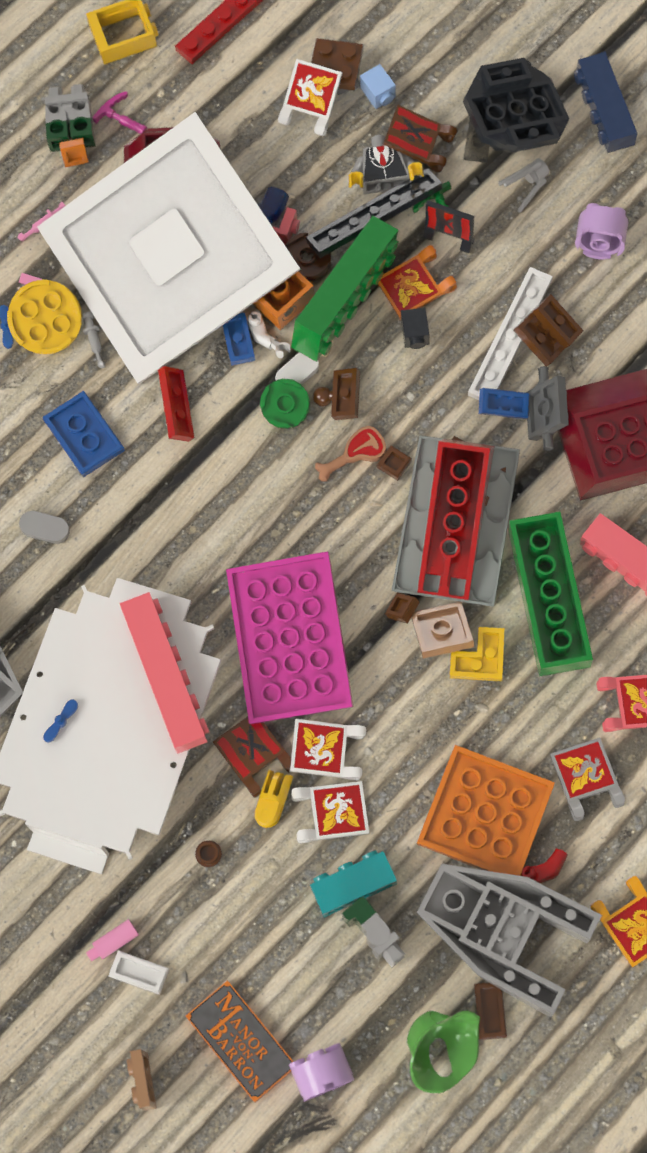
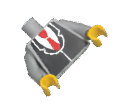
M376 135L371 138L372 147L364 148L363 156L357 158L349 174V188H352V185L358 184L360 188H363L364 195L385 192L408 180L409 176L410 180H414L415 175L424 177L423 167L420 162H415L411 157L383 145L385 136Z

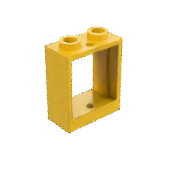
M123 0L86 13L90 30L104 65L157 47L155 37L159 36L155 22L150 23L148 18L151 17L148 4H143L141 0ZM139 15L145 34L108 46L102 27Z

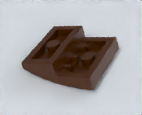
M551 294L513 329L546 367L584 331Z

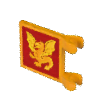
M633 876L626 881L627 887L636 898L613 914H609L601 900H597L590 906L593 911L602 915L600 918L601 923L632 968L647 958V892L637 876Z

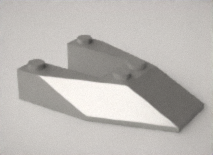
M441 864L417 911V914L479 977L549 1017L554 1015L566 989L516 964L537 919L588 943L602 916L528 877Z

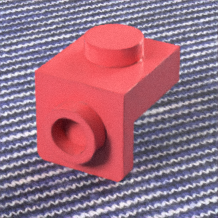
M287 207L280 227H273L284 245L299 230L300 220L297 219V211Z

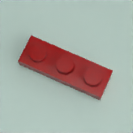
M163 366L158 370L169 439L189 442L195 437L184 370Z

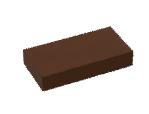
M491 983L474 984L476 1012L480 1017L479 1040L507 1038L502 990Z

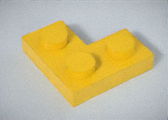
M478 627L477 652H451L450 679L502 681L505 628Z

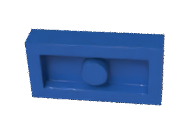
M245 312L239 313L222 325L231 366L256 361Z

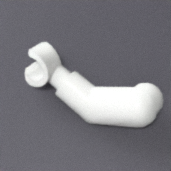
M254 311L249 314L248 326L257 343L268 349L276 350L278 358L284 357L282 349L290 352L289 343H279L276 341V338L267 333L259 312Z

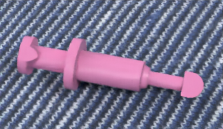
M61 202L59 207L52 212L47 209L48 214L35 222L31 227L32 229L24 235L20 233L18 239L25 241L34 232H40L37 226L65 207L64 203Z

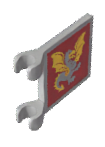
M600 738L550 754L574 821L584 819V809L579 800L609 791L615 808L624 805L625 797L618 785Z

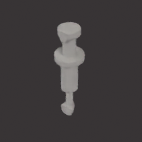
M86 312L82 314V319L85 320L87 326L83 330L84 335H88L92 352L97 357L98 367L106 368L105 362L102 361L100 355L102 348L97 334L100 331L99 326H94L93 313Z

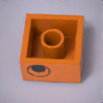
M298 271L254 302L253 305L281 330L306 307L315 295L314 285Z

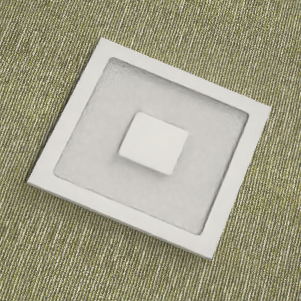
M196 112L37 226L138 384L301 270Z

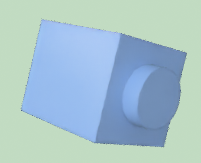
M380 64L360 75V88L375 109L382 105L390 104L396 98V85Z

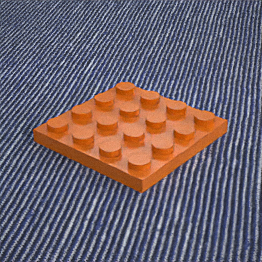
M455 745L419 835L417 845L481 870L520 876L555 782Z

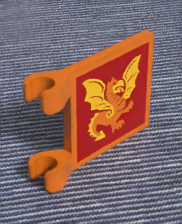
M432 245L425 247L416 256L383 274L378 283L400 320L402 310L421 308L438 297L453 292L457 288L456 280L453 276L445 278L437 285L425 267V263L437 258L436 249Z

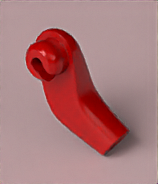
M556 848L550 858L543 864L524 867L521 876L528 877L538 883L553 880L559 875L568 854Z

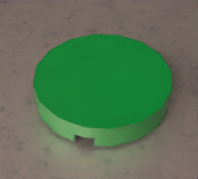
M282 378L270 383L264 389L261 395L260 408L263 416L271 425L277 428L290 429L298 426L306 419L310 410V399L308 392L300 383L293 379Z

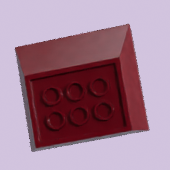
M647 369L568 389L566 395L568 426L558 430L580 501L646 484Z

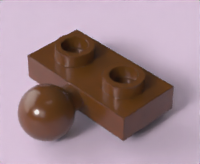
M359 369L334 370L333 391L327 387H319L313 393V400L318 406H327L332 401L331 417L334 420L358 418Z

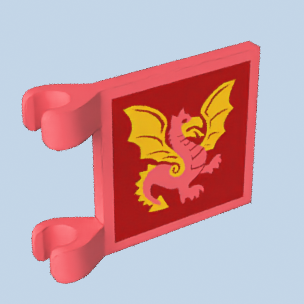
M647 675L599 678L596 683L598 691L616 689L620 718H606L602 723L603 731L613 732L623 729L647 728Z

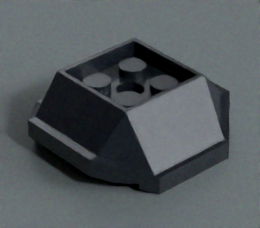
M524 57L480 66L463 99V104L480 142L488 144L495 151L508 150L519 152L557 144L569 121V116L552 79L541 70L531 66L532 63Z

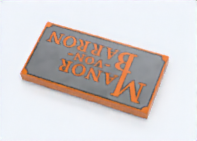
M228 980L186 1015V1018L255 1103L291 1073L289 1064L294 1061Z

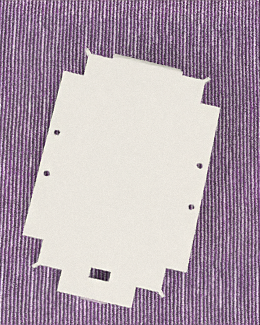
M120 578L116 579L110 598L89 592L85 585L81 586L84 594L76 614L55 608L0 752V784L11 787L4 807L0 810V816L6 814L26 821L25 824L33 831L27 850L101 875L109 856V852L105 847L126 853L128 859L131 860L133 858L130 854V849L138 829L160 835L183 765L190 751L189 749L177 754L119 603L150 592L153 600L158 598L163 613L159 614L161 623L167 622L172 637H169L168 641L171 647L176 645L181 657V661H178L177 664L180 671L186 670L191 683L186 687L189 695L195 694L200 708L195 711L199 719L204 711L221 663V659L201 653L207 633L214 630L213 625L205 628L185 621L191 600ZM42 672L43 676L37 677V673ZM69 700H76L78 703L76 712L67 719V724L60 728L52 742H45L43 739L44 733L55 722V717L61 714ZM22 715L27 716L25 720H21ZM172 762L177 764L175 768L170 767Z

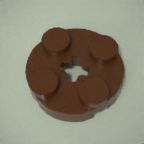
M299 233L290 238L285 246L301 270L299 272L308 281L316 280L330 269L331 253L319 258L307 244L306 237L309 234ZM303 253L314 255L310 261L302 260Z

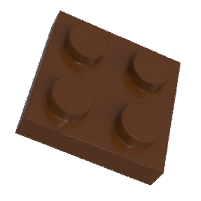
M316 38L311 63L342 72L338 89L355 91L364 50L363 44Z

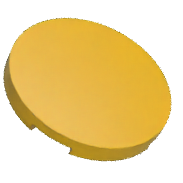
M36 280L22 286L15 293L7 312V321L12 336L22 347L38 354H54L66 349L77 338L82 325V310L78 299L66 286L51 280Z

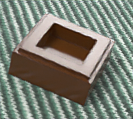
M391 445L378 462L377 468L398 481L412 462V458Z
M397 592L385 615L390 619L408 624L420 602L415 597Z

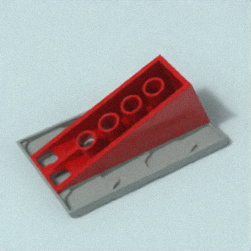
M419 435L392 591L494 607L520 449ZM506 467V473L500 469ZM486 495L489 497L487 506H485Z

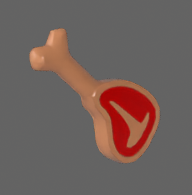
M365 426L357 430L347 441L343 455L327 464L315 463V469L319 472V480L327 482L332 472L347 463H355L359 460L368 462L381 460L386 453L384 438L377 429L371 426Z

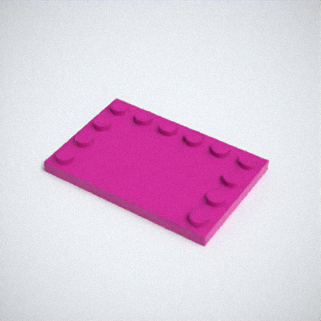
M327 551L226 569L249 724L354 707L330 553Z

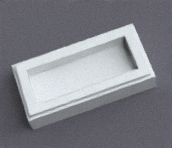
M118 950L109 977L160 995L169 968Z

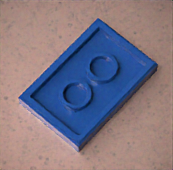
M82 391L42 417L83 478L125 451V448L85 391Z

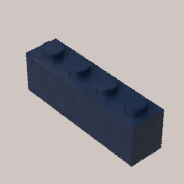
M606 52L578 59L577 70H574L575 80L577 84H581L583 101L586 105L589 104L591 109V122L598 127L600 144L605 146L607 153L634 146L637 131Z

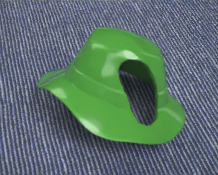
M427 1011L414 1021L408 1032L407 1044L412 1056L410 1074L413 1083L418 1089L427 1093H443L454 1087L471 1071L479 1054L480 1017L471 1011H460L453 1016H448L436 1011ZM438 1038L443 1039L447 1046L452 1073L448 1077H442L437 1074L430 1062L429 1047Z

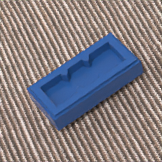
M489 388L480 389L478 414L518 419L528 418L529 393Z

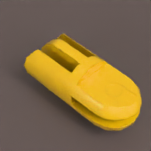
M268 770L254 814L256 822L261 827L271 828L277 825L280 820L293 780L292 775L286 774L284 776L280 772L274 774V771Z

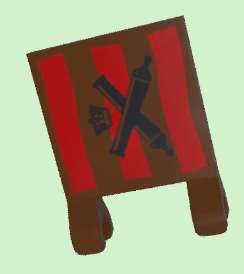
M397 105L383 145L427 164L433 171L440 173L446 165L447 159L442 155L431 154L437 136L439 135L445 142L451 143L457 134V128L452 125L440 124L403 106Z
M247 716L213 741V744L254 798L260 795L261 789L253 779V776L270 763L278 759L288 773L290 772L291 757L264 722L249 724Z

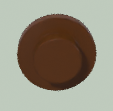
M203 841L197 846L195 857L201 866L207 868L214 867L222 858V850L214 841Z

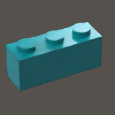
M377 850L369 852L362 856L363 861L354 865L352 861L338 867V872L332 875L323 873L313 879L314 883L310 884V888L324 918L351 906L362 896L367 899L397 885V879L384 851L380 853Z

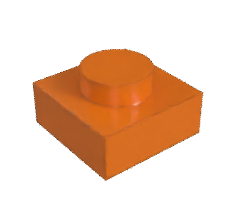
M83 138L59 143L65 167L89 163Z

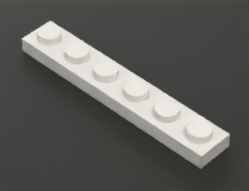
M532 267L529 268L468 391V396L479 400L481 388L499 389L522 343V340L513 329L542 302L553 276Z

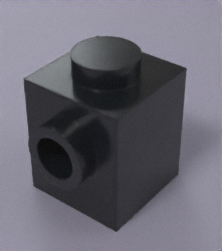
M426 307L402 310L401 325L405 348L420 349L425 345H429L430 334Z

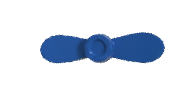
M6 305L0 306L1 330L3 331L2 342L6 349H10L14 341L7 321L9 308Z
M69 700L61 714L55 717V722L44 733L43 739L45 742H52L60 728L67 724V719L78 709L76 700Z

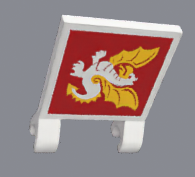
M296 59L278 122L289 125L294 109L319 117L314 133L325 136L342 72Z
M295 719L290 772L358 781L362 777V768L344 767L347 737L363 739L366 735V727Z
M362 781L292 789L291 796L294 802L311 799L315 829L299 830L297 832L298 843L369 834Z

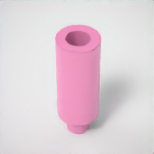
M128 919L92 943L94 947L87 951L86 954L91 961L99 956L104 959L139 936V934Z

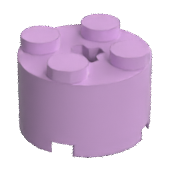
M596 203L588 204L579 216L575 240L576 248L580 247L583 249L584 255L594 259H611V255L618 253L617 256L621 255L625 249L628 219L625 216L626 211L620 207L611 208L600 206Z
M340 1043L326 1048V1054L323 1049L307 1055V1062L302 1058L289 1064L304 1101L318 1097L354 1080L353 1073Z

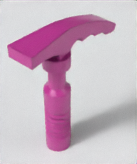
M127 91L121 92L109 99L92 117L95 124L104 116L110 119L114 118L121 125L139 134L148 129L146 126L125 115L117 114L111 108L122 99L128 97Z

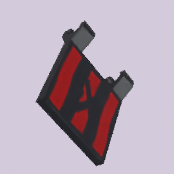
M427 200L423 238L433 241L434 234L437 231L462 240L460 251L469 254L471 245L475 241V238H473L474 216Z

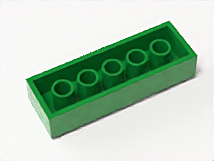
M375 216L371 217L295 320L291 348L315 362L318 361L322 354L324 356L327 355L332 346L331 341L334 337H340L345 328L344 323L347 319H353L358 310L357 305L360 301L363 303L366 301L371 291L370 287L373 284L377 285L382 278L384 268H389L392 265L396 256L393 253L399 243L396 240L398 229Z
M561 512L509 520L508 533L539 677L590 668L593 657Z

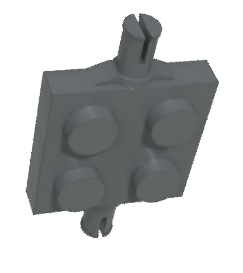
M542 366L538 368V384L526 392L529 393L528 440L538 441L543 438V450L550 451L554 449V433L568 426L567 390L565 377L555 376L549 380V368Z

